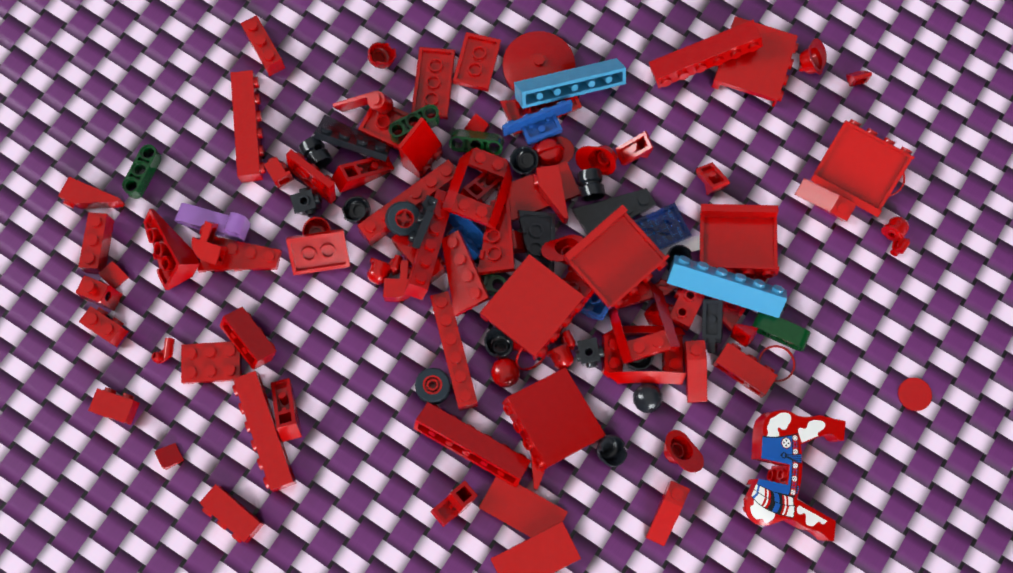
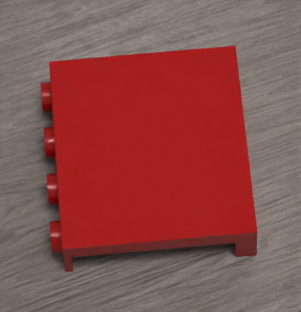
M735 16L731 28L746 23L749 20ZM755 23L762 37L763 47L719 65L711 87L719 89V86L723 85L773 101L772 107H775L777 101L781 102L784 91L781 89L783 85L786 86L789 75L786 73L788 69L791 70L794 59L791 57L792 54H796L799 43H796L798 36Z
M853 119L849 122L845 120L810 181L844 197L861 209L878 217L882 212V207L915 157L911 155V150L903 146L901 149L895 147L894 141L886 137L884 140L876 137L878 133L872 129L863 130L860 128L861 124Z
M623 204L563 257L609 310L613 307L615 309L620 307L625 302L623 298L627 294L632 296L639 290L637 286L642 281L646 284L653 277L652 272L656 269L662 270L668 264L666 260L670 257L669 255L665 256L627 214L628 210Z
M701 204L699 262H705L715 268H724L734 274L741 273L747 278L754 276L773 278L777 276L779 272L777 246L778 205Z
M529 254L481 310L480 317L484 321H489L536 360L538 356L540 358L544 356L548 350L546 347L550 342L554 343L560 336L559 331L562 327H568L573 320L571 318L572 315L582 310L585 305L583 303L585 296Z
M566 367L506 397L502 402L505 414L510 416L513 421L514 430L521 435L524 447L530 451L535 466L541 472L606 436Z

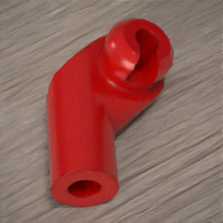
M165 338L164 349L154 352L152 360L157 364H161L173 356L175 339Z

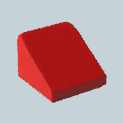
M864 70L846 74L848 84L851 87L867 83L872 76V72Z
M475 114L464 130L487 132L489 124L478 114Z
M512 230L514 254L525 253L522 233Z
M111 261L98 273L114 289L129 278L114 261Z
M654 302L644 312V316L649 325L663 326L656 302Z
M736 323L730 337L744 347H747L754 340L758 328Z
M176 443L154 451L161 467L165 470L184 461Z

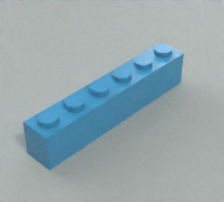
M615 58L514 82L515 99L524 109L626 84V67Z
M675 255L667 274L668 284L776 318L780 317L787 301V290L779 285L766 284L760 279H750L741 273L734 274L721 267L715 268L702 261L690 260L686 256Z

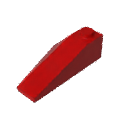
M149 209L143 223L148 241L153 243L154 253L152 256L154 260L158 261V277L164 289L170 290L193 277L200 263L188 244L154 209Z

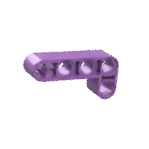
M181 203L175 218V222L197 230H200L205 221L217 223L219 225L216 235L240 242H245L251 225L249 220L239 213L230 212L229 215L187 203Z

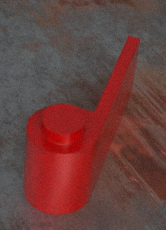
M373 91L333 103L332 105L341 112L369 105L377 112L387 114L393 108V100L380 91Z

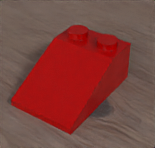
M422 117L398 145L403 167L420 179L423 175L429 173L432 163L435 160L438 161L443 154L442 143Z

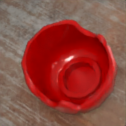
M374 43L367 51L369 62L379 69L390 67L396 59V49H392L388 43Z
M312 217L305 222L302 235L331 231V227L324 218Z
M510 358L496 360L490 370L492 380L500 387H511L520 378V369L516 366L515 361Z

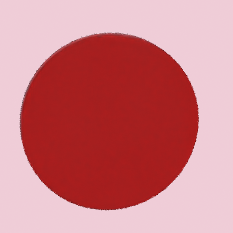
M908 378L900 384L898 398L905 408L912 411H921L931 403L932 391L924 380Z

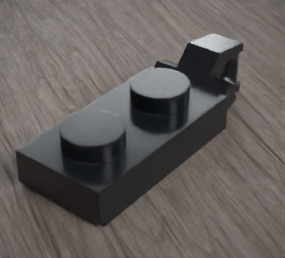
M429 195L425 196L421 203L423 211L422 213L419 212L415 223H417L415 231L412 230L408 237L409 247L414 249L420 248L433 217V211L438 199Z
M703 299L702 338L707 343V353H717V343L722 342L723 300Z

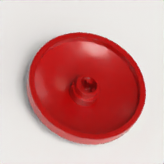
M544 31L528 32L517 37L510 43L503 57V75L508 86L514 92V82L575 68V58L569 45L557 35Z

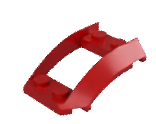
M473 148L459 158L441 209L496 229L512 182L508 160L479 148ZM467 166L502 179L494 206L458 193Z
M642 281L637 286L639 290L632 296L627 294L623 298L625 302L617 309L613 307L608 310L623 364L680 347L663 292L651 281H648L646 284ZM655 298L665 330L627 341L618 310Z
M622 326L625 336H646L665 330L664 326ZM674 327L680 347L662 352V372H623V360L612 329L602 335V346L605 356L602 357V374L607 378H611L617 384L652 383L682 385L686 373H683V336L686 334L680 327Z

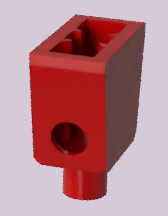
M85 275L76 290V294L82 299L115 311L123 295L110 285ZM106 294H110L109 298L105 300Z

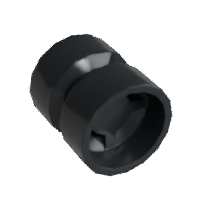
M314 136L309 137L299 145L300 152L307 158L306 161L310 164H315L320 170L328 166L333 160L328 150L325 149L324 143L321 140L315 139Z
M589 168L577 173L578 182L582 186L580 193L583 201H596L605 197L606 194L604 185L601 183L602 173L600 169Z

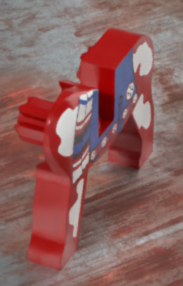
M786 410L767 412L756 419L753 426L751 459L779 466H771L767 473V480L749 479L746 484L751 486L743 499L744 507L742 509L753 523L768 526L785 521L797 529L810 532L817 540L834 541L836 521L797 499L802 478L801 444L820 436L830 442L844 441L846 421L821 415L802 417Z

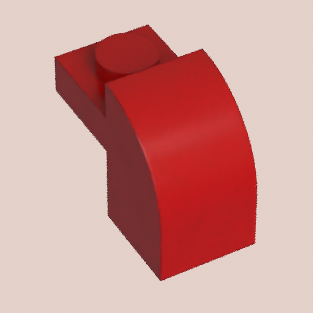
M205 221L200 228L201 237H192V249L195 255L202 261L214 265H222L227 246L213 242L219 224Z
M401 260L400 279L384 278L383 298L386 302H401L411 297L404 294L412 268L410 267L409 260Z
M463 481L430 512L444 527L461 514L478 495L466 481Z

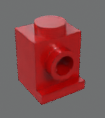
M277 157L268 159L267 163L264 164L277 188L294 180L284 161L279 162Z

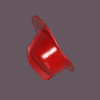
M818 38L813 39L810 46L800 53L798 68L800 72L822 74L827 61V54L823 43Z
M561 136L543 139L532 148L536 150L539 156L538 167L557 165L565 161L569 162L575 152L572 142Z
M606 145L598 147L583 146L578 149L575 156L576 163L580 169L598 168L601 170L602 175L612 174L616 169V160L618 159V154Z
M567 235L551 240L542 246L541 253L550 261L569 265L563 259L564 255L583 238L579 235Z
M672 430L666 435L663 451L669 462L678 464L688 472L696 473L703 468V455L685 433L680 430Z

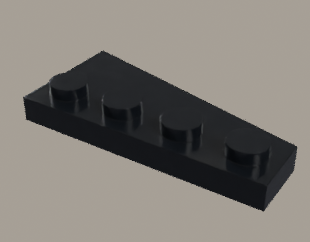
M324 115L314 135L315 139L385 162L391 146L327 115Z
M645 188L573 209L572 212L588 235L622 204L628 210L627 214L633 219L656 206V202Z
M518 210L517 214L527 256L530 254L554 272L555 261L546 259L542 255L541 249L546 242L555 240L556 213Z

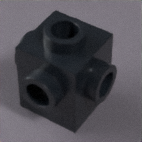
M310 187L299 189V193L290 195L295 214L313 215L317 213L316 210L322 208L320 193L317 190L310 189Z
M597 338L577 341L579 349L575 351L577 362H581L582 366L587 368L598 367V363H602L601 357L605 356L603 346H599Z

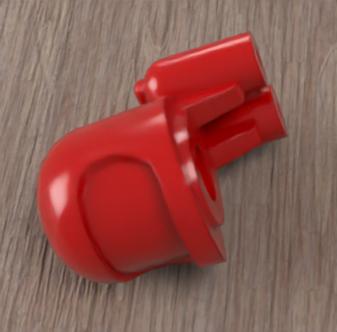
M899 216L892 217L889 223L881 229L882 234L887 239L893 241L892 250L890 251L893 256H897L899 253L903 254L910 245V239L904 238L909 230V223L906 219Z
M395 255L389 263L371 258V266L367 272V278L374 284H383L384 278H388L390 272L393 276L399 273L403 257Z
M570 330L560 335L562 345L546 352L547 357H551L554 367L559 370L570 367L574 361L571 350L575 349L576 341Z

